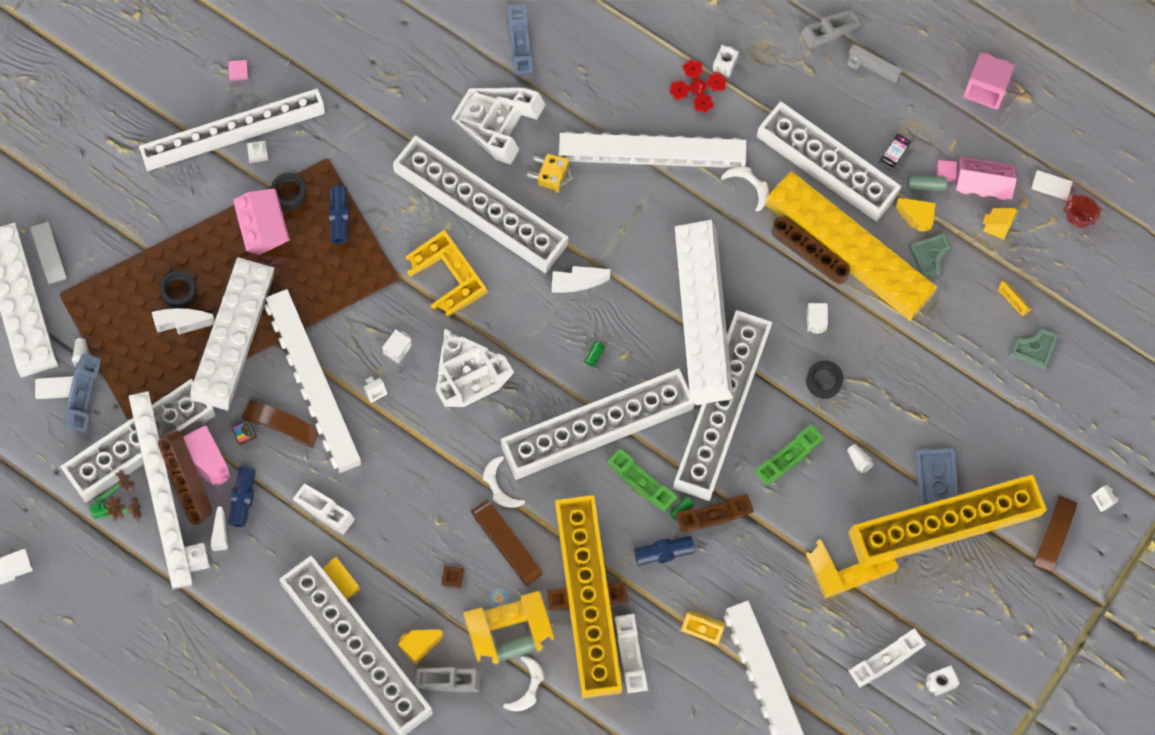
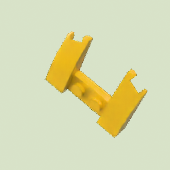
M445 230L406 256V260H411L412 269L407 270L410 277L442 259L459 282V286L430 305L434 310L438 307L446 311V316L456 313L488 293L487 288Z
M821 539L815 543L818 547L811 554L809 552L806 553L808 562L825 599L896 572L899 568L896 560L892 559L861 568L860 564H856L837 572Z
M540 591L520 596L521 601L483 611L481 607L463 612L477 661L480 662L482 655L493 657L492 663H499L490 631L520 622H528L537 652L543 649L540 643L548 636L552 641L554 640Z

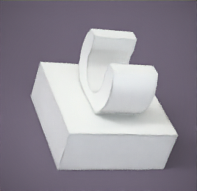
M265 141L247 143L250 163L268 160Z
M371 376L365 380L367 385L363 388L370 403L387 395L381 378L374 380Z
M1108 485L1103 486L1091 495L1101 512L1118 502V497L1114 496L1113 489Z

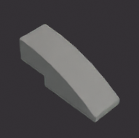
M852 9L824 17L821 22L807 25L801 35L810 49L841 37L858 28L861 23Z
M49 221L31 226V232L48 285L66 281V274Z
M455 667L417 668L416 689L447 692H480L481 672L477 669H456Z

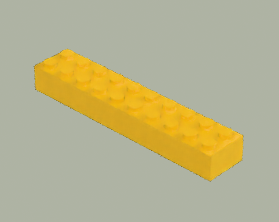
M790 171L767 196L765 205L779 217H785L846 262L850 267V274L909 321L917 315L935 294L936 285L794 172Z
M1032 474L853 525L848 533L861 568L1035 519L1041 517L1047 509Z
M594 495L555 500L582 699L622 693V685Z

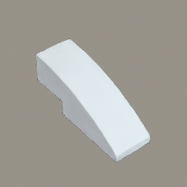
M573 266L572 273L553 271L552 292H576L598 286L610 280L611 269Z
M165 309L152 312L157 332L176 328L178 334L212 326L215 323L213 314L198 310Z
M306 484L301 487L293 498L300 506L342 535L345 534L355 521L350 512L336 505L333 500Z
M26 549L0 558V584L15 580L16 576L33 571Z

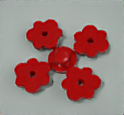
M689 60L688 63L683 65V70L686 77L691 76L695 80L691 82L690 86L685 84L684 81H674L670 85L669 93L673 95L675 100H681L688 97L691 89V92L697 95V98L693 99V104H695L694 110L707 113L708 110L714 107V103L711 101V96L703 94L706 86L712 88L713 92L718 90L724 91L727 79L723 77L722 73L717 72L714 75L710 74L709 80L705 83L703 80L698 79L699 75L704 72L702 62Z

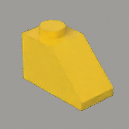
M898 198L895 208L911 228L921 232L931 231L936 203Z
M993 208L990 214L986 213L982 222V224H985L983 231L1004 240L1017 209Z
M412 630L409 634L405 633L400 637L398 648L416 665L444 637L441 630Z

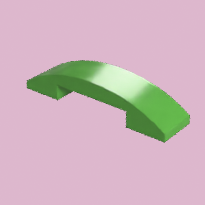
M811 424L797 435L795 440L773 458L764 462L754 472L768 486L806 457L824 440V437Z
M621 448L607 461L609 466L629 486L660 510L665 512L678 499L667 487L661 486L636 465L635 460Z

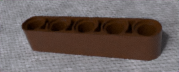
M778 217L775 219L772 235L778 241L834 283L843 284L847 281L850 267L846 262L787 218ZM777 226H782L785 230H778ZM797 237L800 241L795 242L791 238ZM812 248L815 252L810 253L806 249ZM826 259L830 263L824 264L821 260ZM836 271H843L845 275H839Z
M171 430L158 440V448L187 519L190 523L198 525L212 514V507L182 434L177 430Z
M487 499L471 510L475 520L526 586L543 575L537 563Z

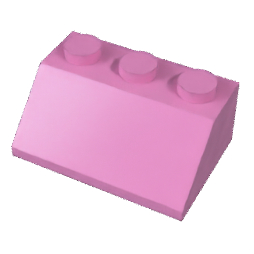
M960 156L956 190L963 194L977 193L982 197L995 196L1000 200L1012 199L1017 179L1015 165Z
M276 189L247 192L233 200L246 251L261 255L290 240Z

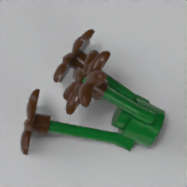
M119 470V473H115L120 479L118 484L101 497L95 499V503L90 505V514L94 519L113 515V520L116 521L118 516L123 518V513L132 514L133 518H136V522H139L142 514L140 512L141 505L138 504L137 497H131L132 505L125 509L124 505H120L121 498L118 497L115 500L111 495L120 487H124L126 491L129 489L132 492L134 491V482L129 480V474L125 475L122 470ZM109 495H111L110 502L103 501Z

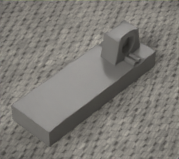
M855 44L850 49L848 66L857 70L862 65L897 83L902 72L900 68Z

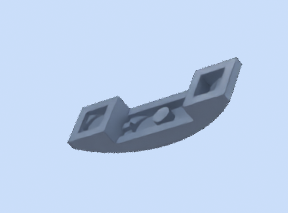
M526 4L509 5L507 10L515 76L533 74Z
M84 353L80 357L69 392L66 414L67 429L86 433L90 415L87 414L93 381L98 376L101 358Z

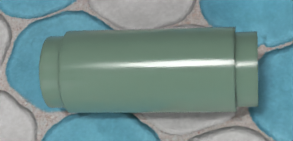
M908 176V189L942 191L946 190L947 178L943 176Z
M526 636L499 645L495 650L498 660L504 661L532 652L536 649L533 637Z

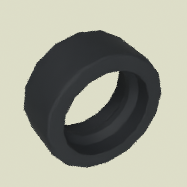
M283 173L273 180L270 189H276L278 194V188L285 183H295L298 185L300 193L294 200L286 201L278 196L282 210H296L306 201L307 191L305 182L297 174Z
M172 271L166 274L159 285L160 295L164 303L174 309H183L190 306L197 295V287L193 277L184 271ZM182 280L188 283L189 293L186 297L172 299L168 296L167 287L172 282Z
M828 360L814 363L809 369L806 378L807 388L810 393L821 399H829L836 396L844 381L841 368ZM819 370L831 371L836 377L835 386L829 390L817 387L814 383L815 373Z

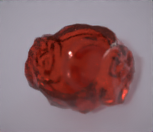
M1071 194L1063 208V211L1067 213V221L1079 228L1094 225L1096 220L1099 219L1102 210L1093 199L1081 194Z

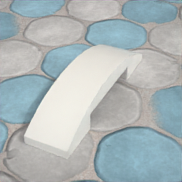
M631 614L615 617L618 646L627 692L647 691L635 616Z
M914 628L900 637L898 641L868 660H864L848 672L860 688L893 669L926 646V644Z

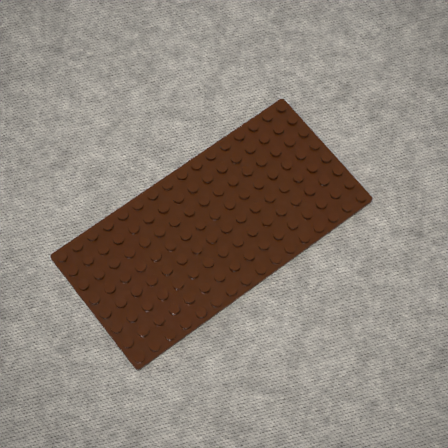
M324 159L296 173L305 182L307 197L303 205L296 210H282L290 240L261 255L246 251L236 209L233 205L60 293V298L82 338L86 339L90 353L94 357L101 358L99 369L128 420L133 418L129 401L130 395L149 392L151 405H153L190 379L195 380L214 326L178 334L176 328L157 332L152 312L174 309L166 305L160 295L159 285L166 274L172 271H184L191 275L197 287V295L194 302L183 309L213 314L215 321L237 257L273 267L274 278L268 296L287 289L304 329L398 281L397 273L348 190V239L343 244L331 242V224L329 222L330 191L332 187L339 185L345 187L329 159ZM285 183L278 188V196L286 201L294 200L300 193V188L295 183ZM182 280L174 281L167 287V294L172 299H182L189 293L188 283ZM265 307L262 310L246 359L279 343V338H281L279 331L275 333L271 323L274 319L272 315L268 316Z

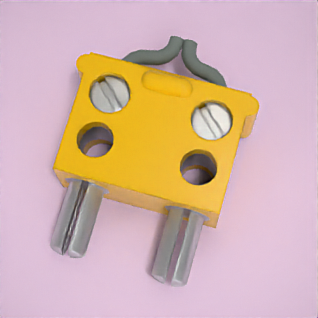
M547 154L546 158L535 155L533 161L543 164L539 174L531 171L527 173V177L537 180L539 186L555 190L556 193L560 191L562 185L567 184L568 181L573 179L568 158L564 159L551 154ZM567 171H569L568 175L570 178H567L565 182H563Z

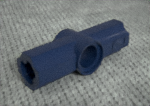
M339 185L332 187L330 191L329 222L331 224V242L343 244L348 239L349 207L347 206V187Z
M246 466L239 467L236 486L233 487L231 494L232 506L228 521L229 525L239 528L246 526L249 507H251L253 502V485L256 469Z
M691 536L674 540L662 539L654 542L652 545L634 548L638 566L654 562L666 563L674 560L676 557L695 553L694 542Z

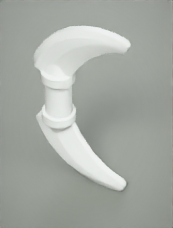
M736 166L727 170L721 176L722 180L729 177H742L755 186L759 198L756 211L759 212L765 206L767 196L769 195L767 182L759 181L751 172L752 169L750 167Z
M504 456L497 457L488 463L483 474V480L492 489V500L507 508L519 507L525 504L524 500L512 499L500 490L495 476L497 467L504 460Z
M521 656L520 659L526 663L531 673L529 689L518 701L504 704L503 707L505 709L522 711L531 707L537 701L535 693L540 682L544 680V674L540 665L535 660L526 656Z

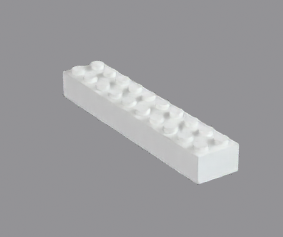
M416 135L393 162L396 174L545 274L568 246V236Z
M712 220L675 226L690 397L695 405L733 399L717 230Z
M736 310L727 334L733 399L702 404L674 481L673 489L710 501L771 330L772 322Z
M677 369L501 439V448L513 476L517 480L693 410L694 402L690 397V391L680 369Z
M312 555L279 579L281 586L397 735L408 734L433 714L432 708Z

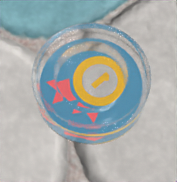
M497 588L491 592L490 603L494 608L509 604L510 596L505 589Z

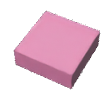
M247 60L228 61L230 81L248 79Z
M938 160L937 176L946 177L947 181H956L957 162Z

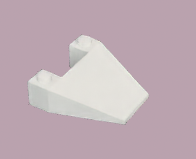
M526 88L469 89L452 116V120L495 160L511 165L519 151L513 137H509L521 115L537 120L545 107V103L539 92Z

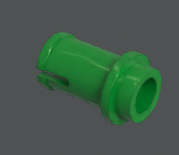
M597 341L591 344L592 348L584 359L585 363L592 367H595L600 355L605 352V346Z
M685 497L676 507L671 508L669 514L677 521L675 513L690 509L694 506V503L690 498Z

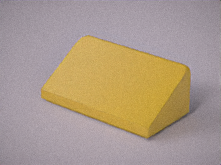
M1008 281L1000 283L998 291L1021 316L1026 315L1032 310L1031 305Z
M337 557L333 558L323 568V571L346 600L360 590L359 585Z
M688 610L681 631L718 645L726 624L698 612Z

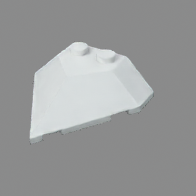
M447 329L444 330L436 392L445 407H465L498 391L514 373L505 356L499 353L497 355L486 347L462 336L458 337Z

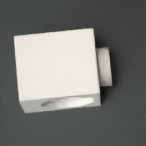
M722 45L715 59L713 72H720L723 76L730 78L738 60L739 51H736L731 46L726 47ZM728 58L730 61L726 62L723 59Z
M808 303L806 310L807 331H812L815 334L826 332L828 326V304Z
M395 329L382 347L383 354L399 364L412 347L411 337L403 331L400 333Z
M204 543L184 547L190 572L210 568Z
M952 666L929 674L926 681L928 690L933 692L934 696L955 689L960 684ZM943 678L946 685H939L936 679Z

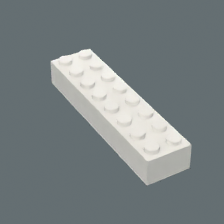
M781 101L758 128V139L876 222L899 195L901 186Z
M12 223L0 227V312L16 368L22 378L58 367V363L21 236L16 224Z
M237 257L191 388L192 401L229 410L274 278L273 267Z
M192 379L152 405L159 439L171 430H177L182 436H185L216 416L212 406L191 400V388L194 383ZM134 418L60 466L85 504L117 483L120 479L115 473H119V470H122L126 475L144 464Z

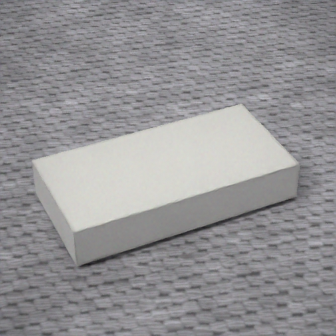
M1037 170L1031 189L1067 200L1073 181Z
M73 377L35 379L36 399L69 397Z

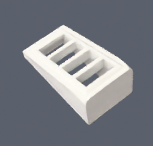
M221 506L217 507L211 539L213 551L228 549L225 512Z

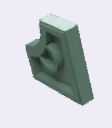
M945 233L909 245L917 267L924 277L930 278L941 274V259L944 255L951 252V247Z
M1041 328L1038 334L1031 338L1017 337L1010 356L1046 370L1059 334Z

